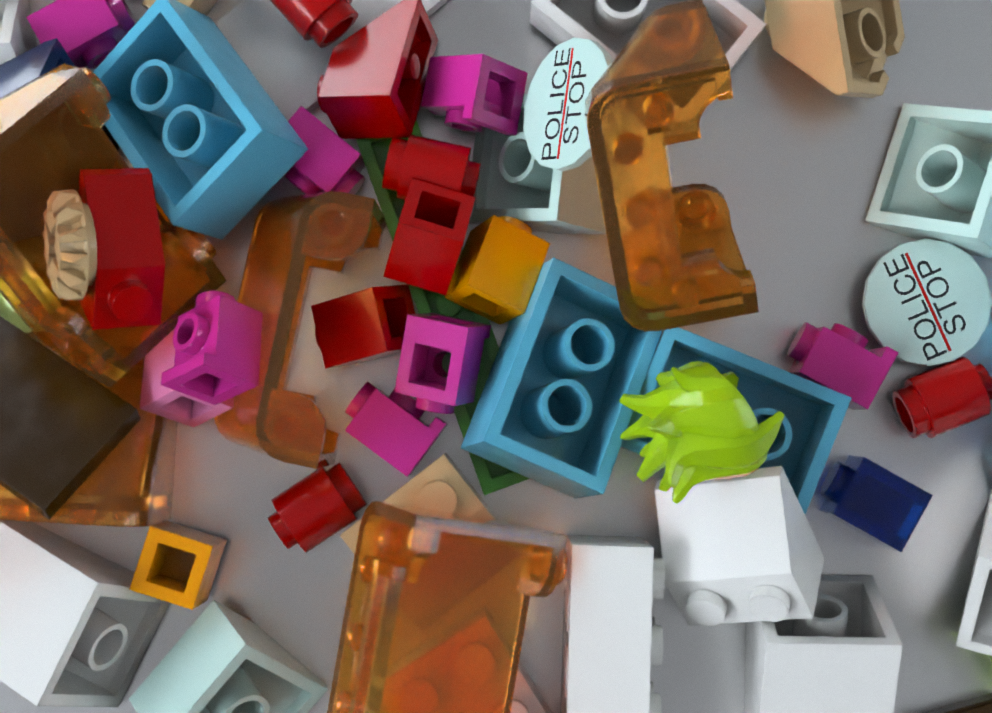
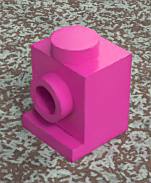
M56 0L26 17L40 44L57 38L79 72L86 66L89 69L97 68L137 23L124 0Z
M485 54L430 57L421 107L428 109L433 115L445 116L444 125L453 129L481 132L483 126L507 136H516L528 73Z
M300 106L288 122L308 147V150L284 177L313 201L322 192L334 203L336 202L343 207L354 197L365 181V177L360 173L365 167L363 157L303 106Z
M206 291L198 294L195 308L178 316V323L173 334V345L175 348L174 367L162 372L161 385L213 405H217L259 386L263 313L237 302L232 295L225 292Z
M436 313L407 315L394 393L416 397V408L441 414H453L455 406L474 402L484 340L490 336L491 325ZM447 352L451 353L448 373L442 367V359Z
M805 322L788 349L787 355L795 359L788 372L851 397L848 408L852 410H868L899 352L888 346L868 351L865 349L868 343L867 338L838 323H834L830 330L825 326L816 328Z
M366 382L345 410V413L353 418L345 431L408 477L448 424L439 417H435L430 425L426 424L420 419L425 411L415 407L416 400L412 397L394 393L395 388L388 396L382 390Z

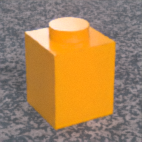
M491 216L470 231L451 279L447 295L444 298L499 325L525 313L550 243L533 235L531 227L519 219L509 216Z
M170 521L151 525L129 590L191 610L195 609L208 600L227 540Z

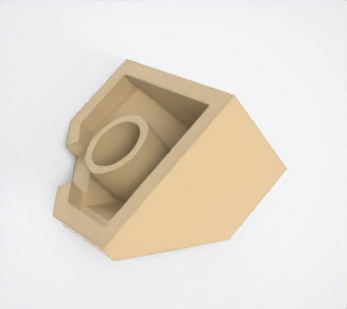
M765 0L764 23H766L765 28L771 38L774 51L837 96L874 98L883 95L889 80L883 67L888 56L899 53L905 38L899 0Z

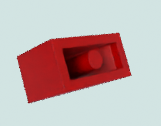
M402 0L333 48L326 72L318 81L317 99L320 109L327 114L340 138H409L410 134H412L424 92L430 57H434L438 44V38L421 0Z
M148 168L80 169L79 196L82 203H86L90 208L97 241L95 280L91 286H88L85 297L79 300L92 329L161 325L166 265L152 173Z

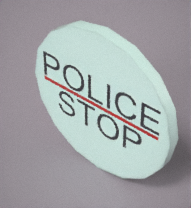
M574 37L558 44L543 59L530 83L524 105V136L529 153L541 166L563 172L581 166L598 150L611 127L617 104V72L610 53L598 42Z
M927 238L902 243L882 256L866 279L862 300L867 328L880 347L888 346L899 352L896 358L902 362L923 366L955 361L975 347L988 326L992 305L987 277L974 258L952 243Z

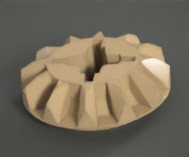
M76 190L53 191L47 200V208L43 212L45 223L44 231L42 232L45 246L43 256L46 257L47 277L51 280L52 290L58 298L82 300L86 295L88 286H91L95 280L97 269V241L92 213L86 203H82Z

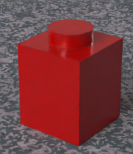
M412 178L383 277L447 295L465 240L476 197Z
M408 284L371 287L311 306L315 323V338L322 352L325 369L364 363L401 352L407 315L415 314Z

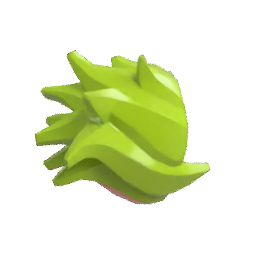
M700 361L690 362L679 368L672 367L671 371L660 372L655 379L661 387L645 395L623 394L619 400L624 406L642 414L634 424L622 432L620 439L653 438L640 451V456L645 458L637 473V477L642 482H645L665 467L659 490L667 492L672 487V501L676 504L684 499L693 486L704 480L744 477L759 469L767 459L768 451L777 437L785 416L781 411H778L758 424L753 410L744 396L737 390L739 378L733 372L721 374L713 365Z

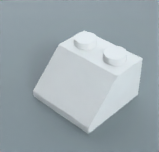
M782 466L759 468L744 477L704 480L693 486L684 499L677 504L672 501L673 488L671 487L667 492L661 491L659 486L662 479L657 480L654 490L661 553L665 562V584L688 626H714L718 624L759 621L778 622L782 620L814 618L825 557Z

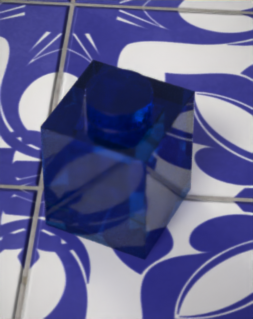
M849 455L845 464L840 461L836 462L825 477L820 494L826 498L819 510L882 546L902 552L933 495L865 457Z

